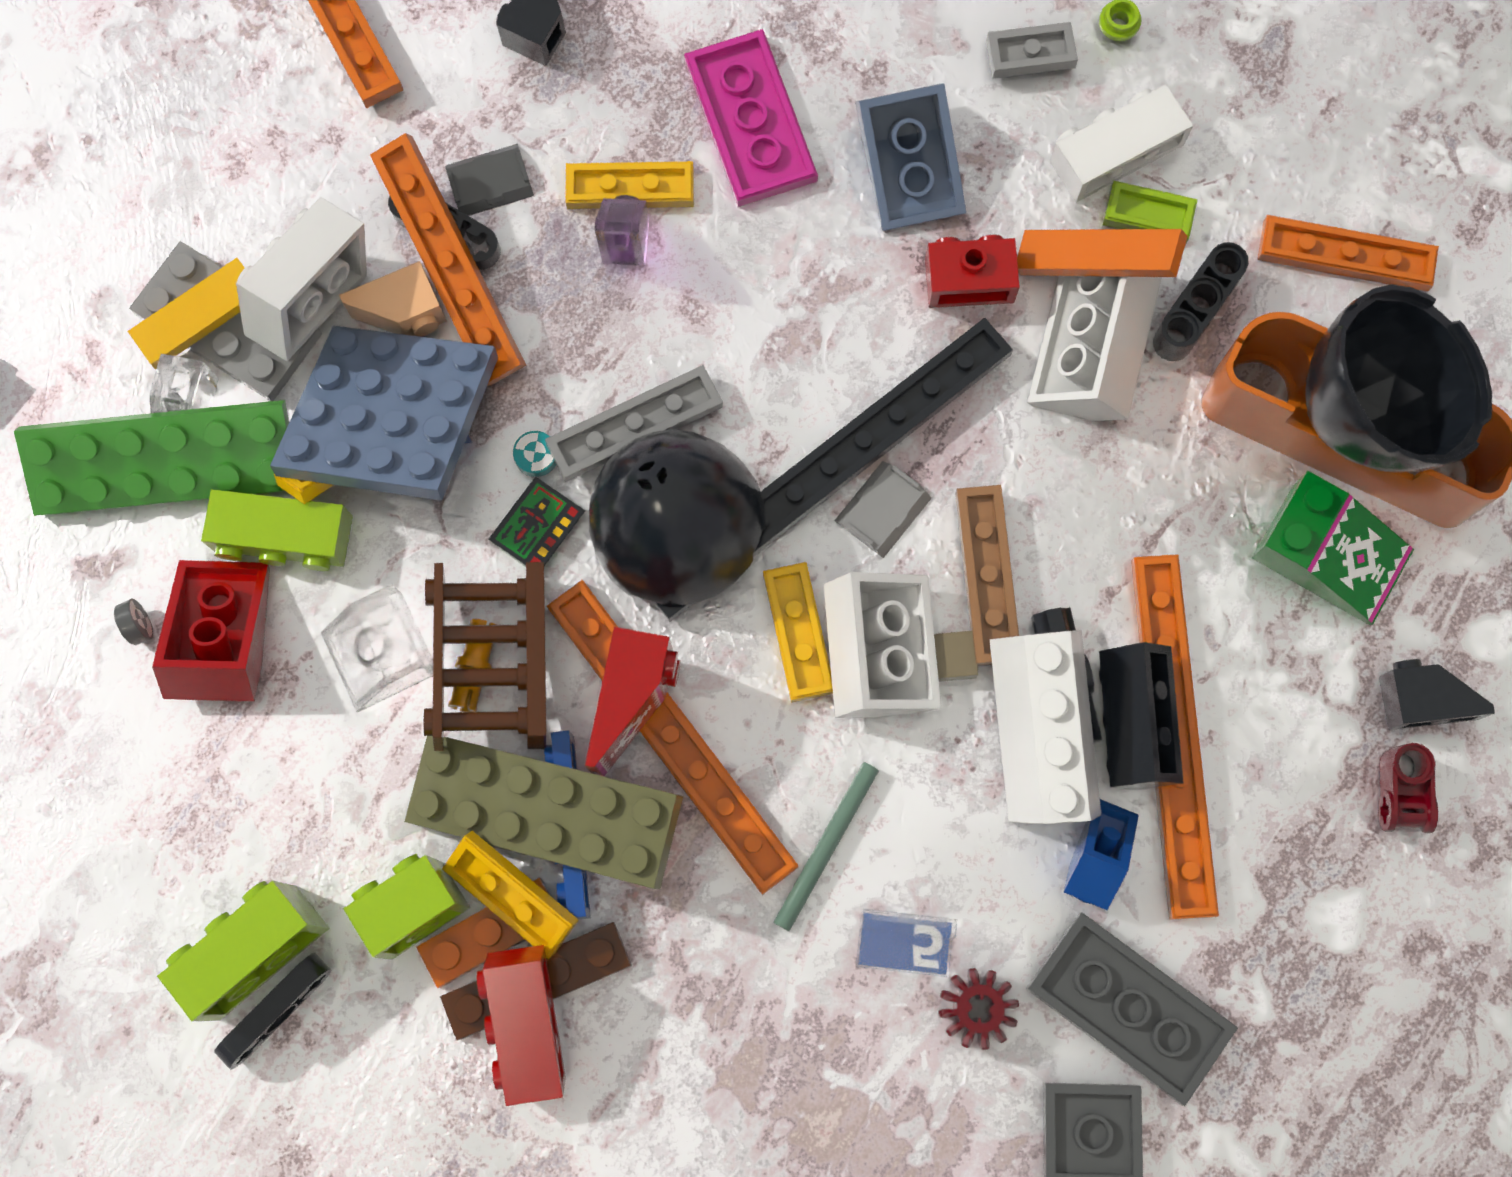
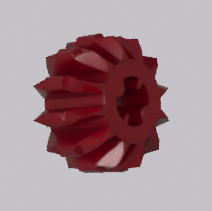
M970 968L967 972L969 986L965 984L961 977L954 975L950 980L952 985L959 991L956 995L946 990L941 991L940 998L953 1002V1009H941L938 1011L939 1018L955 1017L956 1021L945 1030L948 1036L957 1034L962 1028L965 1029L961 1038V1046L969 1048L975 1033H977L980 1049L988 1050L990 1046L988 1032H991L998 1042L1004 1043L1007 1037L999 1027L1000 1023L1009 1027L1017 1026L1018 1021L1013 1017L1004 1015L1005 1009L1019 1007V1001L1017 999L1003 1001L1001 996L1012 988L1008 981L1001 983L995 989L992 988L996 980L995 971L988 970L982 984H980L977 969ZM973 996L976 997V1000H983L985 998L989 1003L984 1009L988 1017L982 1022L980 1017H974L972 1020L968 1015L972 1009L969 1000Z

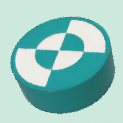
M530 431L521 435L515 442L513 458L519 470L525 475L542 477L549 474L555 468L556 463L545 442V439L550 437L548 434L541 431Z

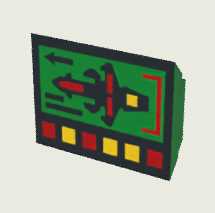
M535 476L488 540L525 567L526 562H544L545 566L584 514L585 510Z

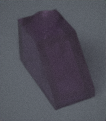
M619 195L614 199L603 198L594 227L603 264L645 266L649 226L646 201L639 200L630 195Z

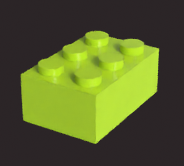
M273 880L269 883L262 881L256 884L244 894L242 900L245 903L231 915L225 912L216 917L205 927L206 936L194 946L186 944L168 957L166 960L168 967L157 977L192 1022L222 1020L330 929L297 886Z

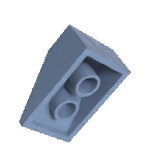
M944 83L855 101L862 143L882 231L966 214Z

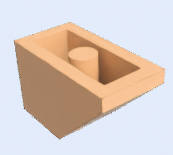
M420 261L339 295L343 305L353 319L395 334L425 336L434 332L440 324L447 322Z

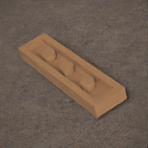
M1001 485L957 488L955 495L970 628L973 632L977 666L992 665L990 639L1019 636Z

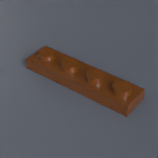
M614 922L561 944L553 956L549 959L546 958L553 1000L632 966ZM477 981L440 996L456 1041L485 1030L484 1020L485 1016L490 1015L488 999L481 1000L479 997Z

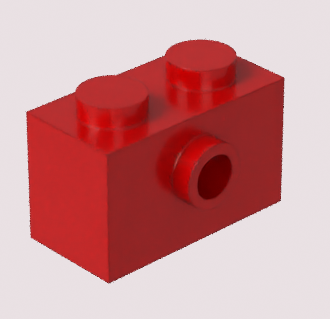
M986 235L978 240L960 241L956 237H944L936 240L934 243H928L925 269L929 308L1015 303L1020 288L1015 238L1003 239L1000 235Z

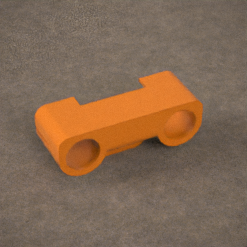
M1273 312L1259 316L1251 321L1242 330L1215 369L1202 396L1201 405L1203 412L1211 421L1442 528H1454L1461 525L1501 497L1507 491L1512 480V419L1493 403L1491 420L1482 427L1477 439L1480 445L1461 460L1466 471V485L1433 469L1420 471L1416 475L1409 472L1379 471L1349 461L1328 447L1318 437L1311 425L1307 413L1305 393L1306 377L1315 347L1328 328L1293 313ZM1251 362L1262 363L1273 368L1280 374L1286 384L1287 402L1240 381L1235 376L1233 369L1239 365Z

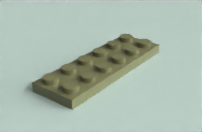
M427 736L404 822L459 837H464L473 830L492 846L644 887L661 889L683 796L445 736L444 751H434L432 736Z

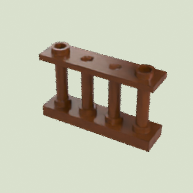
M526 562V578H517V583H445L443 563H434V579H425V605L434 606L433 708H424V736H432L434 751H444V731L518 730V735L527 734V749L546 748L544 562ZM445 601H517V605H526V620H517V625L445 626ZM517 643V648L526 647L527 663H517L518 668L444 669L445 644ZM518 686V691H527V707H518V711L444 713V687Z

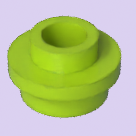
M1113 0L1105 5L1100 13V30L1111 40H1129L1139 31L1142 21L1141 14L1136 4L1132 1ZM1121 19L1126 25L1116 24L1113 20Z

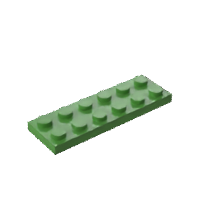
M285 400L19 426L13 431L34 516L208 499L211 489L247 494L285 491L277 485L274 472L270 467L289 424Z

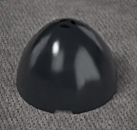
M1392 284L1373 288L1352 301L1340 312L1315 347L1306 377L1305 393L1308 417L1318 437L1328 447L1349 461L1379 471L1397 473L1419 472L1462 460L1480 445L1477 439L1482 427L1491 420L1492 389L1487 366L1478 345L1466 326L1460 320L1451 322L1433 306L1436 299L1427 293L1412 287Z
M676 429L656 431L643 435L620 448L604 464L599 473L589 504V533L596 558L610 580L629 596L657 602L667 607L691 605L715 597L734 584L753 562V554L766 525L765 506L759 485L745 464L721 443L694 432ZM653 465L650 470L641 471L646 466ZM666 471L667 477L665 482L661 484L658 478ZM650 482L652 490L644 489L640 484Z

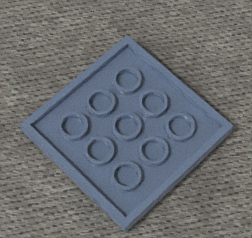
M333 326L270 464L275 476L442 501L497 362L498 355L495 347Z

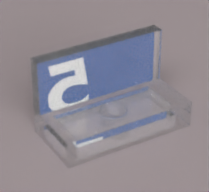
M862 909L856 967L949 977L952 940L956 939L957 919Z

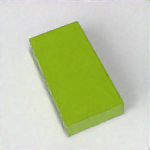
M1114 180L1111 185L1102 225L1117 229H1182L1188 236L1187 243L1198 199Z

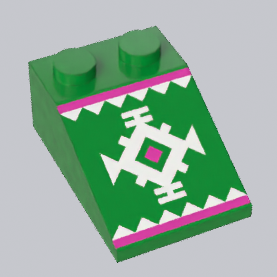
M1307 471L1292 486L1252 559L1371 626L1374 624L1414 549L1349 493Z

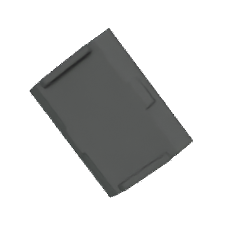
M518 144L445 165L458 210L468 216L534 196Z

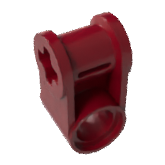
M1409 743L1392 747L1385 751L1380 758L1378 816L1380 827L1385 832H1393L1396 827L1420 828L1423 833H1433L1437 827L1436 763L1431 751L1422 744ZM1402 754L1408 755L1414 762L1415 768L1411 777L1403 774L1400 769L1399 761ZM1402 810H1412L1414 813H1403Z

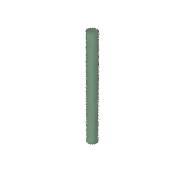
M866 762L862 763L773 923L790 932L879 772L877 768Z

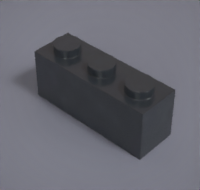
M1141 642L1099 651V678L1102 684L1103 725L1107 746L1106 767L1109 774L1110 788L1145 789L1183 784L1171 646Z

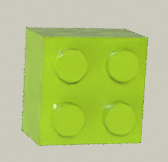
M413 854L396 864L392 868L395 875L380 885L376 880L371 881L351 895L354 901L343 909L372 958L392 960L470 909L469 904L453 878L442 870L444 866L442 861L427 855L419 858L417 854Z

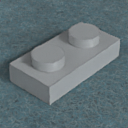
M1071 22L987 33L986 44L992 79L1076 68L1078 58Z

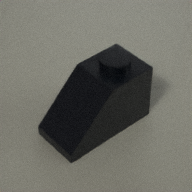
M1421 659L1399 661L1393 663V670L1379 677L1388 730L1476 721L1495 714L1494 705L1439 664L1422 666Z

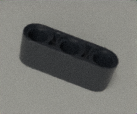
M1224 242L1217 245L1166 314L1153 338L1155 352L1162 359L1167 361L1184 359L1231 295L1249 265L1248 255L1240 245L1233 242ZM1215 264L1227 265L1233 274L1220 272ZM1191 297L1204 298L1208 302L1209 308L1197 306ZM1167 331H1180L1186 341L1177 342L1173 340Z

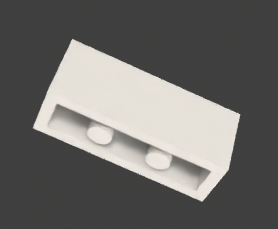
M1167 85L1154 91L1145 89L1136 94L1129 101L1128 105L1117 111L1114 108L1107 109L1100 113L1092 121V124L1083 129L1071 128L1060 135L1056 140L1050 163L1075 202H1078L1112 184L1114 180L1118 181L1185 145L1194 125Z

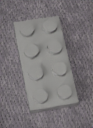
M179 241L129 309L134 315L145 320L222 267L182 241ZM240 312L187 349L267 400L274 401L323 333L318 328L288 361H285L244 335Z

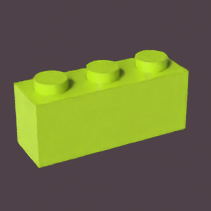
M211 489L201 542L215 552V557L225 560L241 561L242 555L259 557V562L273 566H285L286 560L303 562L302 566L307 569L329 571L330 565L340 567L345 565L353 515L341 504L309 501L303 504L297 499Z

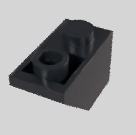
M511 0L509 4L505 3L501 7L496 19V26L504 47L544 66H547L566 34L558 0Z

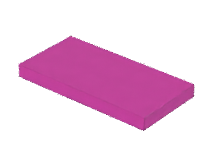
M763 29L684 54L685 64L738 207L818 182L816 168Z

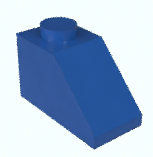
M1100 799L1101 815L1092 821H1086L1070 862L1063 892L1076 897L1084 903L1093 904L1108 910L1129 870L1139 815Z

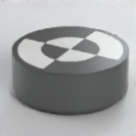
M131 598L115 606V623L127 642L136 646L152 639V624L146 611L137 600Z

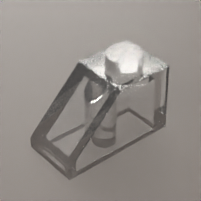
M161 353L149 393L150 413L211 407L219 378L203 361Z

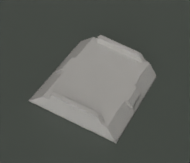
M882 461L834 521L884 558L931 500V496L920 484L896 466Z

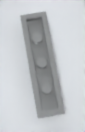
M704 365L561 431L545 439V442L564 481L567 482L605 464L620 448L635 438L656 431L679 429L721 409L723 401Z

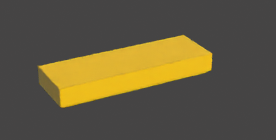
M693 161L566 163L567 209L694 207Z
M235 258L127 331L155 370L240 313L236 283L245 267L238 258Z
M807 562L763 571L791 703L833 694L831 669Z
M473 830L463 837L442 868L443 871L532 946L544 945L546 958L548 959L556 953L579 921L578 918Z

